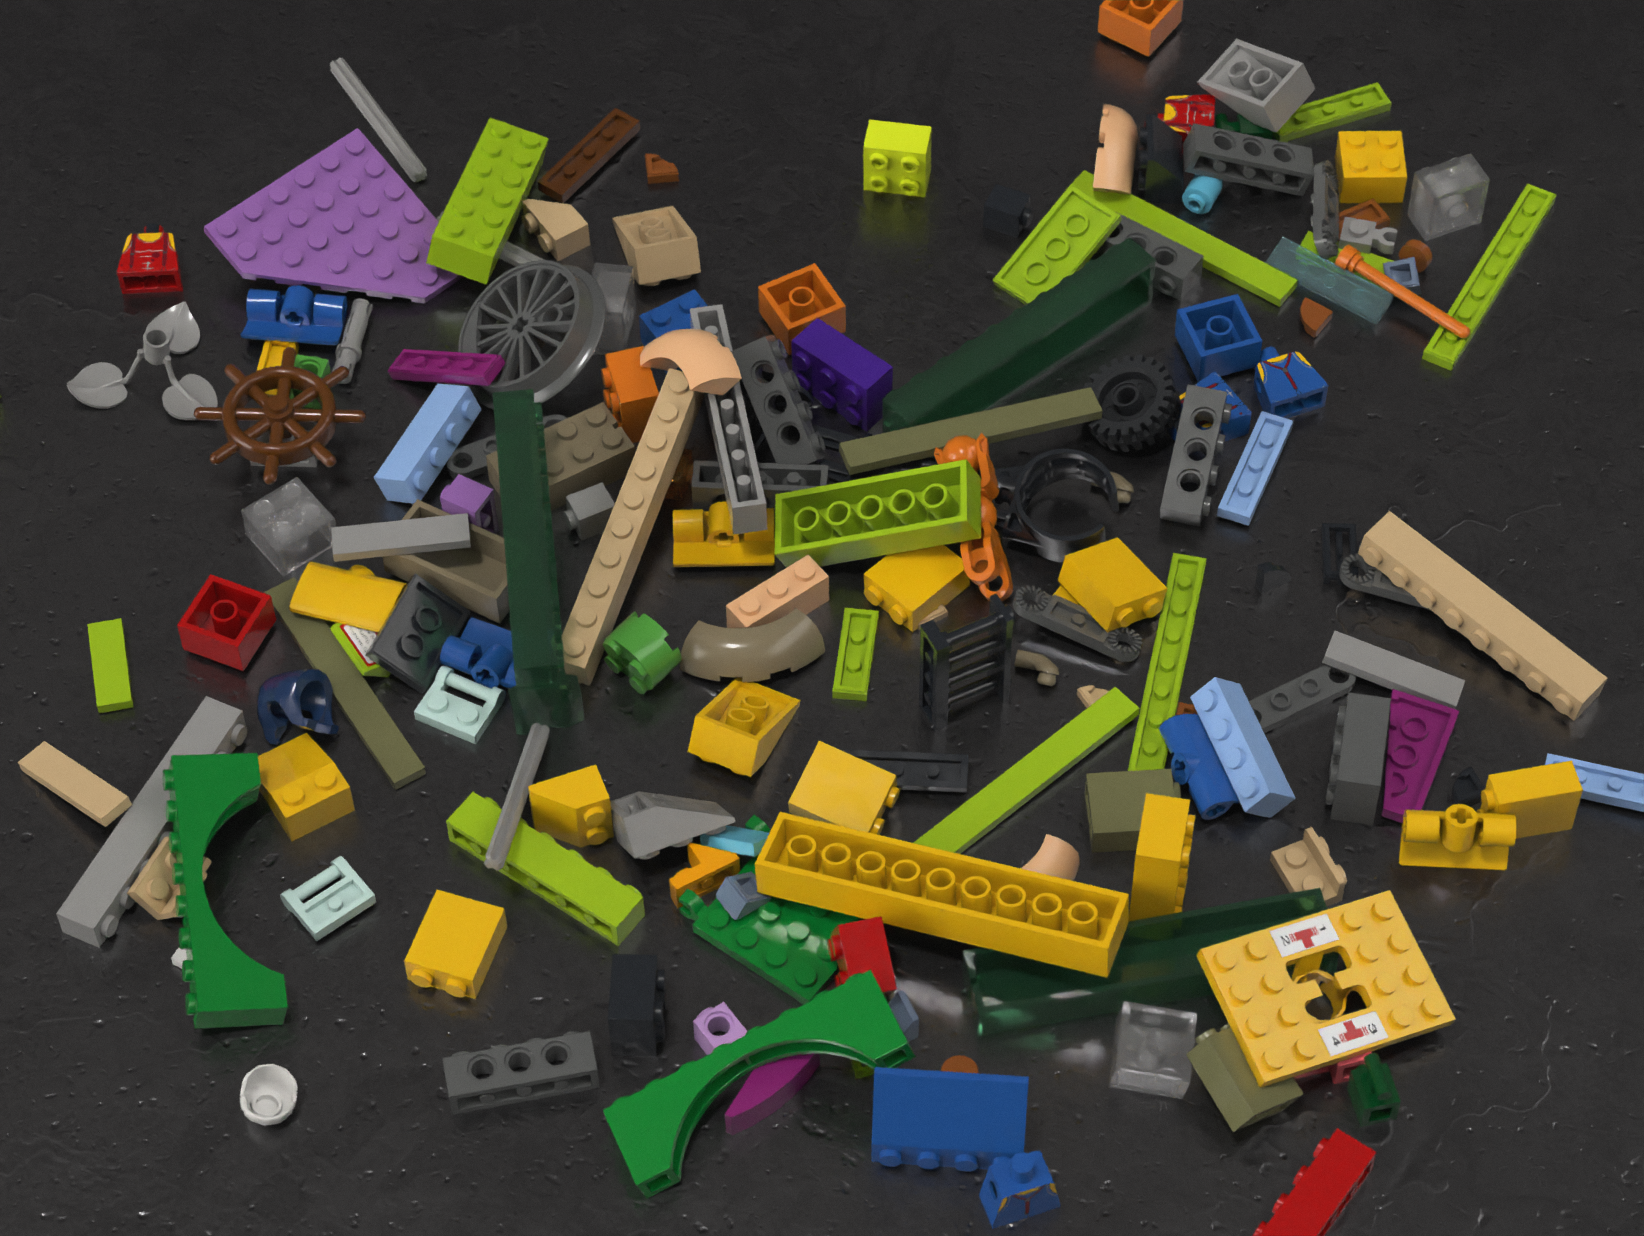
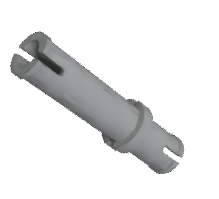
M359 298L353 301L342 342L336 347V362L332 371L340 366H345L349 370L348 377L341 381L340 384L351 382L355 364L359 362L362 355L361 343L373 309V305L369 304V301Z

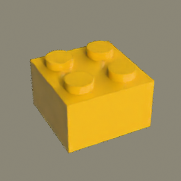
M1339 131L1335 163L1337 179L1339 180L1340 203H1363L1373 198L1377 203H1403L1407 171L1402 131Z

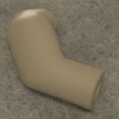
M1110 472L1116 484L1118 502L1129 503L1131 501V493H1134L1133 485L1120 474ZM1091 482L1092 486L1100 487L1097 484Z
M1017 650L1015 667L1039 671L1037 678L1039 684L1055 685L1056 675H1059V668L1047 656Z

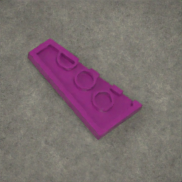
M1392 689L1382 803L1383 817L1402 823L1405 809L1423 810L1456 725L1459 710Z

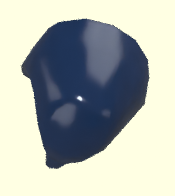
M319 669L294 670L270 677L261 685L257 700V715L264 730L265 738L270 744H281L280 738L285 732L289 720L292 724L303 729L326 734L338 733L339 726L334 725L332 722L331 705L333 690L326 673ZM301 709L311 712L313 719L304 718Z

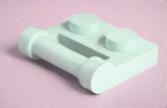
M443 665L438 670L435 681L415 709V720L477 744L502 706L506 692L494 686L491 689L455 674L454 669ZM450 686L482 699L486 703L482 707L447 693L446 690Z
M342 856L331 861L330 867L293 891L289 888L280 894L285 907L297 917L316 941L376 903L375 894ZM337 878L341 879L337 883L333 884L332 886H330L329 888H327L326 890H324L323 892H321L320 894L316 895L315 897H313L312 899L303 904L302 901L306 898L310 897L311 895H313L323 887L327 886Z

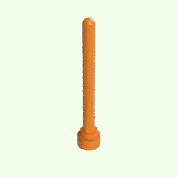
M1348 244L1339 253L1335 266L1345 273H1359L1460 338H1467L1470 335L1469 327L1364 262L1361 252Z

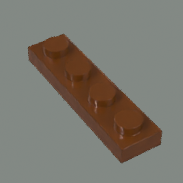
M615 108L538 181V190L560 203H564L640 130V121Z

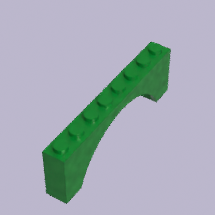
M258 754L171 755L169 769H163L162 782L163 790L170 792V800L166 801L167 822H173L174 832L169 833L170 853H176L177 863H173L172 880L173 885H179L180 895H176L175 907L176 916L183 917L184 926L179 928V946L181 950L186 949L187 960H183L182 963L183 982H189L190 993H186L187 1015H193L194 1029L283 1024L288 1008L284 974L256 962L242 952L228 938L209 907L203 884V857L214 835L233 815L257 802L261 786Z
M868 970L865 973H857L850 976L844 984L830 991H822L816 994L810 1002L798 1008L784 1011L777 1019L764 1026L751 1028L745 1036L732 1043H724L717 1046L711 1054L697 1061H689L683 1064L677 1072L665 1078H658L649 1082L644 1089L631 1096L620 1097L613 1102L612 1106L604 1109V1115L635 1184L644 1196L649 1198L681 1181L685 1150L696 1124L710 1104L728 1086L750 1071L781 1058L802 1054L843 1056L859 1061L874 1070L875 1067L896 1068L915 1058L916 1056L872 971Z

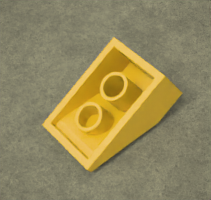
M737 677L695 716L688 752L699 756L705 762L717 763L727 767L735 774L751 777L768 759L799 708L801 700L755 682H742V677Z
M307 733L258 756L261 779L260 792L291 842L355 811L350 786L334 761Z

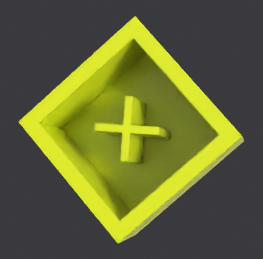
M869 120L863 146V190L925 197L931 171L932 127Z

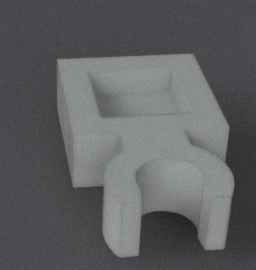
M1345 217L1338 248L1343 249L1349 244L1362 253L1370 254L1371 247L1384 254H1393L1398 230L1389 227L1378 230L1375 229L1376 222Z

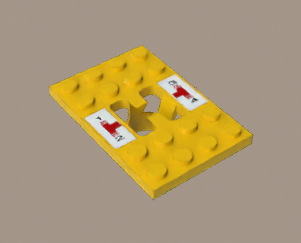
M1390 890L1205 947L1196 954L1260 1088L1450 1026L1456 1020ZM1330 952L1339 953L1347 967L1345 970L1334 973V977L1328 972L1319 970L1323 955ZM1295 964L1291 979L1286 966ZM1351 991H1357L1361 995L1366 1009L1342 1015L1346 1009V997ZM1322 992L1329 998L1333 1007L1331 1019L1318 1020L1309 1015L1305 1008L1312 999L1323 996Z

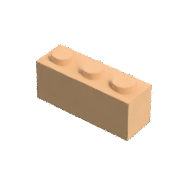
M806 555L727 604V628H750L765 625L786 616L795 608L807 615L829 601V576L809 555Z

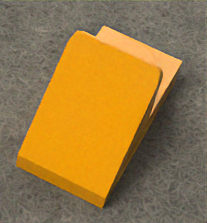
M695 843L688 844V860L692 868L682 869L669 879L670 896L676 907L680 908L683 906L679 902V898L687 889L702 897L718 889L725 877L737 875L740 872V859L737 854Z

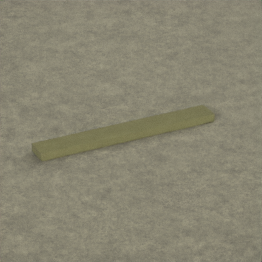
M1089 387L839 443V452L849 475L933 457L936 447L943 450L948 440L955 436L967 435L977 439L982 433L988 439V444L1102 419L1103 410L1092 388Z
M293 577L265 591V594L271 595L275 613L312 668L319 669L327 674L332 684L333 699L394 789L396 790L426 775L424 765L323 619L290 611L289 605L298 584L296 578Z

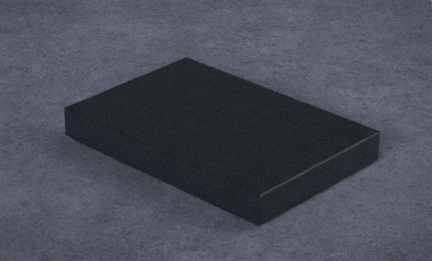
M415 573L409 579L365 656L422 694L427 690L441 666L440 653L446 639L451 635L458 636L471 611Z

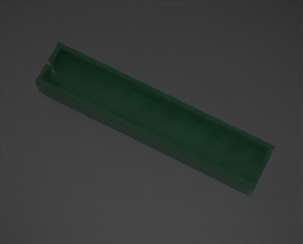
M1130 237L1120 244L1113 245L1105 254L1096 260H1090L1073 275L1064 277L1059 284L1047 292H1041L1024 307L1015 309L1009 317L998 324L991 325L977 338L968 340L960 349L948 357H942L925 372L916 374L911 381L899 389L890 391L883 398V433L994 408L1150 304L1153 296L1154 283L1152 280L1155 275L1156 259Z
M533 389L494 392L493 406L511 637L519 709L561 705L560 691H567L554 535L552 530L551 503H547L550 502L548 476H545L548 475L544 423H539L543 422L541 402L534 401Z
M1316 888L1128 921L1108 978L983 947L963 950L962 976L968 1000L971 1001V1011L977 1035L981 1036L1214 994L1196 956L1200 949L1327 910L1321 889ZM1330 952L1324 954L1319 970L1328 973L1336 972L1339 953ZM1295 964L1286 966L1291 979Z

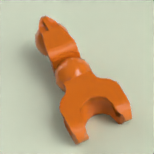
M982 433L977 439L967 435L955 436L948 440L943 450L935 448L934 456L937 464L967 459L976 472L980 469L982 478L981 538L961 542L960 550L964 569L967 576L973 583L979 586L981 593L988 601H990V596L997 594L1000 600L1004 601L1013 592V582L999 533L994 528L997 523V510L992 500L998 496L999 486L993 462L989 456L988 439ZM997 576L1001 577L1003 580L1001 588L996 592L990 591L989 582L996 579Z

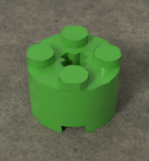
M636 611L614 629L603 642V647L608 654L604 661L608 667L617 674L623 672L630 678L629 683L643 695L663 680L681 662L682 656L678 647L672 651L664 640L669 634L655 620L644 613L638 618Z

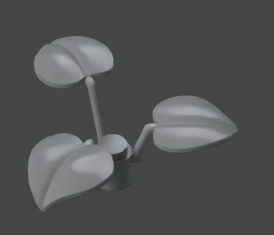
M181 302L165 310L148 324L143 335V348L137 350V357L126 377L123 378L122 372L117 366L108 362H99L85 367L74 379L67 382V388L70 393L85 405L99 409L113 408L126 400L127 390L124 385L130 383L141 360L145 358L152 365L164 363L170 382L173 386L164 390L162 403L165 410L171 416L182 420H197L194 417V410L196 408L218 407L216 393L212 385L205 378L196 374H188L178 381L171 365L170 352L174 354L187 353L193 350L200 341L199 326L186 302Z

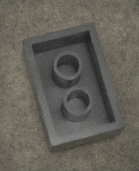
M1348 692L1346 706L1339 705L1333 736L1329 783L1325 804L1332 805L1330 819L1373 825L1381 787L1391 698Z

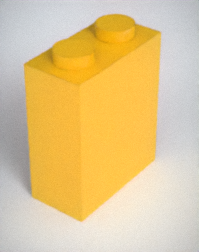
M1118 537L1065 555L1058 578L1059 583L1106 632L1120 627H1127L1134 622L1145 618H1152L1159 614L1168 589Z
M945 545L886 555L864 573V595L867 600L875 606H880L889 613L895 623L903 624L912 632L918 629L919 622L931 612L938 609L942 604L946 606L970 586V578L965 572L962 558Z
M819 741L788 801L789 813L880 835L885 820L881 819L886 807L893 808L900 793V789L896 788L897 776Z
M1572 761L1488 775L1485 790L1481 791V808L1476 812L1515 814L1516 839L1570 830L1573 827L1583 789Z
M436 890L404 960L408 980L420 987L428 988L431 986L445 990L455 997L466 996L476 999L507 929L505 909Z

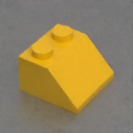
M596 765L528 786L533 826L536 831L546 832L556 839L580 848L590 844L598 845L614 837L610 797Z

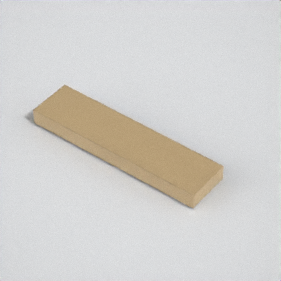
M45 741L18 762L24 773L104 827L108 826L132 806L127 795Z

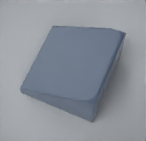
M1415 257L1383 263L1386 276L1413 293L1421 294Z
M753 872L725 877L716 893L717 899L734 920L744 917L769 902L772 896L757 893L756 876Z
M903 990L898 991L889 1002V1005L909 1042L918 1038L919 1017Z

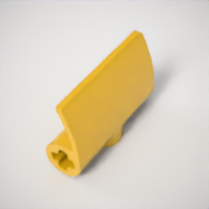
M727 502L714 503L709 507V511H704L703 509L673 510V567L775 565L774 508H766L767 530L733 534Z
M311 561L300 577L289 609L293 613L379 632L407 583L377 577L369 568L362 565H354L347 570Z
M1454 804L1448 807L1446 811L1405 809L1400 838L1399 864L1404 866L1506 870L1509 847H1514L1516 840L1515 814L1477 813L1472 807L1464 804Z

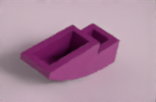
M802 1054L785 1057L754 1069L725 1113L726 1133L735 1135L748 1129L787 1103L807 1083L820 1065V1054Z

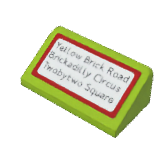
M340 623L331 626L332 633L362 676L389 677L391 674L389 671L365 656L378 632Z

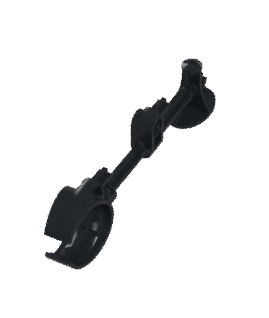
M762 370L764 379L770 382L774 374ZM741 379L739 382L742 395L750 401ZM800 386L797 390L802 402L806 401L811 408L814 398L807 390ZM782 395L776 397V408H787V401ZM745 406L752 441L754 442L758 431L762 430L753 406ZM812 424L814 431L821 434L825 447L829 450L839 452V443L859 439L856 436ZM791 426L788 430V437L799 441V430L795 426ZM764 432L754 445L755 455L766 439ZM866 433V434L864 435V437L873 436V435L870 434V433ZM1054 449L1037 455L1024 466L994 468L999 486V494L994 498L995 504L1001 505L1007 502L1009 506L1008 511L996 508L997 523L994 528L1003 530V538L1024 543L1040 557L1056 562H1063L1065 555L1106 541L1105 528L1101 523L1092 530L1080 535L1059 536L1040 529L1026 516V509L1029 503L1040 490L1049 484L1064 479H1083L1097 484L1108 494L1110 506L1114 512L1119 511L1115 481L1106 466L1097 458L1075 449ZM928 457L849 475L844 464L826 459L819 463V465H828V481L835 483L893 473L894 469L905 471L938 465L936 459Z

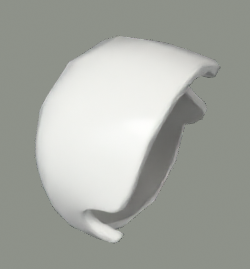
M276 1064L258 1065L246 1074L240 1091L241 1110L244 1111V1115L250 1121L264 1126L279 1124L292 1114L297 1100V1082L286 1068Z

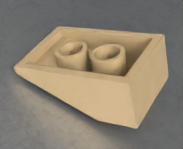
M674 206L612 218L630 271L639 285L654 286L660 284L661 280L671 278L684 280L690 278L692 274L701 273L697 237Z

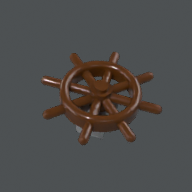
M291 347L284 349L281 366L264 368L248 376L234 364H228L224 372L236 385L227 395L223 407H198L194 410V417L198 420L223 421L228 442L211 453L209 457L210 462L214 465H219L235 453H238L250 460L251 466H265L263 480L268 485L276 482L279 466L317 467L318 460H320L326 467H333L336 464V457L325 446L331 440L337 423H363L366 420V414L362 410H337L331 388L346 379L349 375V370L345 366H340L325 377L320 378L306 369L294 367L296 351ZM291 388L303 391L294 398H289ZM277 389L276 395L272 397L265 393L266 391ZM253 399L262 408L244 407ZM315 399L322 407V409H302ZM238 421H250V427L243 432L238 426Z

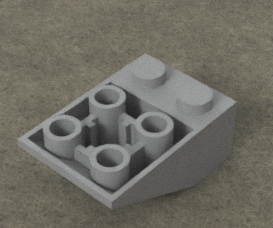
M641 791L610 801L613 829L617 842L634 858L639 857V859L652 858L660 853V849L671 845L673 847L688 845L693 841V837L704 833L706 835L721 833L726 830V825L735 823V818L712 801Z

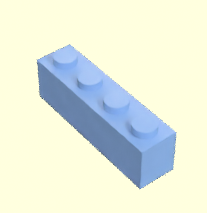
M437 384L374 476L387 501L414 504L417 499L422 500L482 410L469 386Z
M1214 677L1194 693L1190 698L1244 812L1271 818L1296 799L1241 685Z

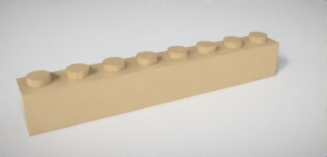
M1391 511L1364 535L1358 554L1363 557L1367 564L1376 567L1384 573L1394 585L1405 589L1416 598L1421 606L1429 608L1437 614L1447 626L1456 629L1468 638L1473 646L1486 652L1504 670L1510 671L1517 676L1531 691L1539 693L1558 712L1566 714L1575 721L1600 695L1607 680L1606 676Z

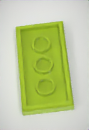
M1070 184L994 277V285L1044 317L1122 221L1121 215Z

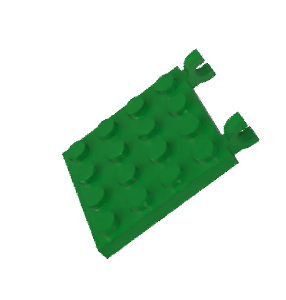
M753 815L745 824L746 829L770 833L768 825L756 815ZM759 855L752 857L738 874L753 872L756 876L755 862ZM687 889L679 898V902L683 904L680 908V914L695 921L693 924L694 933L803 1005L810 1002L816 994L824 991L835 979V975H838L837 960L831 961L827 945V939H830L832 935L831 932L837 925L865 920L864 918L773 896L766 904L744 917L734 920L717 898L709 907L690 889Z

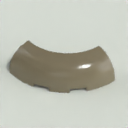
M796 608L776 621L750 628H724L698 621L684 641L681 651L680 670L714 681H720L721 676L742 677V682L770 679L771 673L788 668L793 672L808 665L825 652V646L817 626L806 614Z

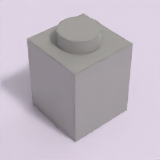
M603 482L566 496L567 510L563 512L565 522L570 530H576L581 541L604 532L615 503Z

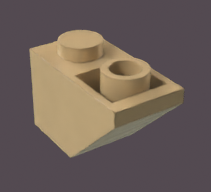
M533 199L522 201L524 215L521 219L525 229L529 233L533 232L537 236L542 249L546 253L550 252L557 261L590 246L588 223L571 204Z

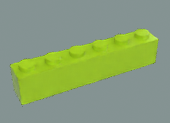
M472 792L446 820L449 840L485 862V855L502 809L493 799L489 797L483 798ZM522 817L520 818L504 866L498 871L619 946L645 916L644 901L641 893L631 885L625 886L615 880L606 869L602 867L596 868L589 864L577 851L573 849L567 850L560 846L548 833H539L534 830Z

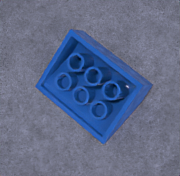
M875 1067L872 1162H879L884 1166L890 1167L900 1164L918 1165L924 1169H934L938 1166L955 1167L960 1171L968 1172L976 1169L988 1170L991 1165L1011 1159L1015 1154L1024 1152L1029 1077Z

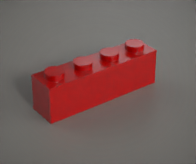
M1338 1128L1330 1139L1322 1138L1313 1153L1315 1159L1309 1167L1303 1165L1293 1180V1185H1295L1289 1195L1282 1193L1273 1207L1272 1212L1274 1216L1269 1223L1262 1221L1253 1236H1325L1371 1173L1376 1152Z

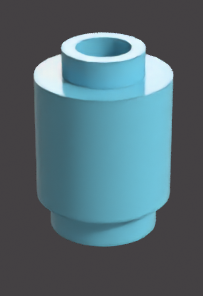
M1195 174L1182 195V201L1186 208L1197 214L1209 212L1222 191V179Z

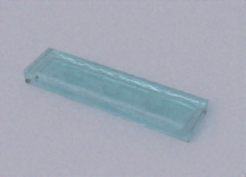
M1285 237L1281 238L1266 261V264L1297 279L1298 283L1376 325L1394 299L1393 294L1344 270L1327 259H1322L1321 256Z

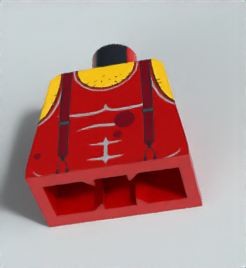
M1212 94L1169 96L1165 101L1164 113L1146 112V114L1155 115L1182 136L1183 150V143L1193 123L1214 127L1216 97Z
M150 223L144 227L143 234H130L127 236L117 268V276L122 294L183 291L174 236L170 232L163 233L161 225Z

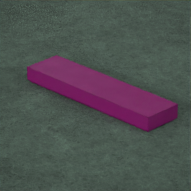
M403 349L387 372L393 380L489 386L506 363L502 356L497 354Z

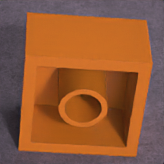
M1105 0L1099 6L1098 33L1149 57L1182 21L1183 0Z
M815 263L758 286L759 313L777 339L781 340L788 355L792 354L791 341L816 318H819L840 333L846 332V306Z
M644 346L605 354L606 368L601 369L604 387L608 388L603 390L605 405L608 409H612L614 413L612 415L617 420L618 427H622L632 443L640 442L659 395L651 368L640 366V354Z

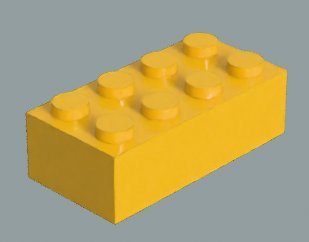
M1146 793L1135 856L1127 930L1129 933L1171 939L1172 926H1180L1196 816L1189 814L1190 800Z

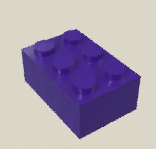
M816 318L791 341L792 370L796 374L800 386L818 399L823 406L838 412L850 424L857 425L866 432L892 409L893 366L819 318Z

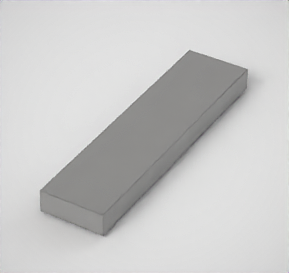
M468 513L331 527L334 562L471 547Z
M1335 630L1322 661L1324 664L1391 690L1395 689L1453 709L1457 706L1465 683L1463 679Z

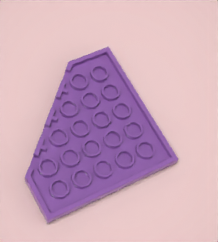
M358 128L204 226V233L243 279L256 280V278L276 280L275 283L302 286V284L321 286L322 290L347 293V290L365 292L366 296L392 299L394 296L412 299L411 302L425 304L464 278V276L426 263L432 235L439 223L438 220Z

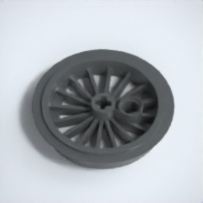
M536 260L523 263L508 270L495 279L480 294L470 308L462 325L458 352L501 355L506 363L489 386L469 385L474 397L481 404L496 411H521L547 401L573 381L591 358L604 326L605 299L597 280L589 272L576 266L562 265L549 260ZM574 295V299H573V300H571V301L565 303L567 300H569V299ZM517 299H518V309L516 308V306H515V304H514V302H515ZM507 308L511 312L513 318H510L503 314ZM497 320H500V321H502V322H504V323H506V324H495V323L497 322ZM546 343L557 348L548 359L545 358L541 351V348ZM531 352H534L540 366L531 372ZM520 362V377L514 380ZM502 373L501 378H500V381H499V382H495V381L497 380V378L500 376V374Z

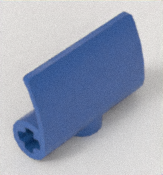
M300 285L289 287L285 295H281L279 291L249 289L246 302L248 320L241 333V338L337 345L342 336L347 318V297L316 294L314 298L313 292L310 289Z
M472 617L469 619L460 638L451 635L446 639L440 653V663L472 675L475 682L491 689L494 686L500 685L536 698L555 670L553 657L557 647Z
M1180 714L1164 721L1160 725L1159 731L1173 757L1171 760L1173 778L1180 785H1190L1189 793L1202 819L1210 820L1217 818L1227 812L1233 803H1240L1199 715Z

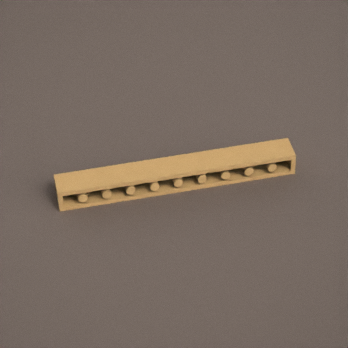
M669 368L554 654L553 662L558 677L589 686L592 683L605 650L603 647L604 639L613 630L705 397L704 392L690 390L683 371Z

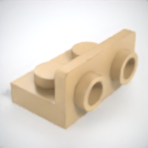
M1312 827L1304 830L1303 840L1271 852V863L1303 915L1342 901L1344 888L1347 884L1346 874L1339 864L1335 865L1330 857L1329 847L1325 839L1321 836L1318 837Z
M169 836L163 838L127 892L132 899L157 920L177 917L175 901L176 895H180L179 885H173L172 866L173 863H177L176 853H170ZM207 856L203 857V882L207 877L206 870L212 863Z

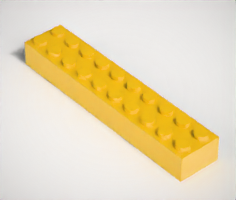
M779 812L755 862L757 893L864 919L882 916V921L885 924L1107 978L1129 920V894L784 812Z

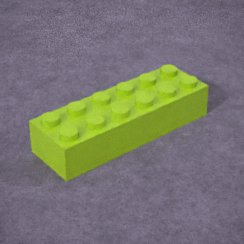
M489 118L432 235L427 264L487 285L523 208L522 201L527 199L542 167L549 138L503 121Z
M967 459L775 494V556L786 568L806 555H809L819 566H826L981 538V478Z

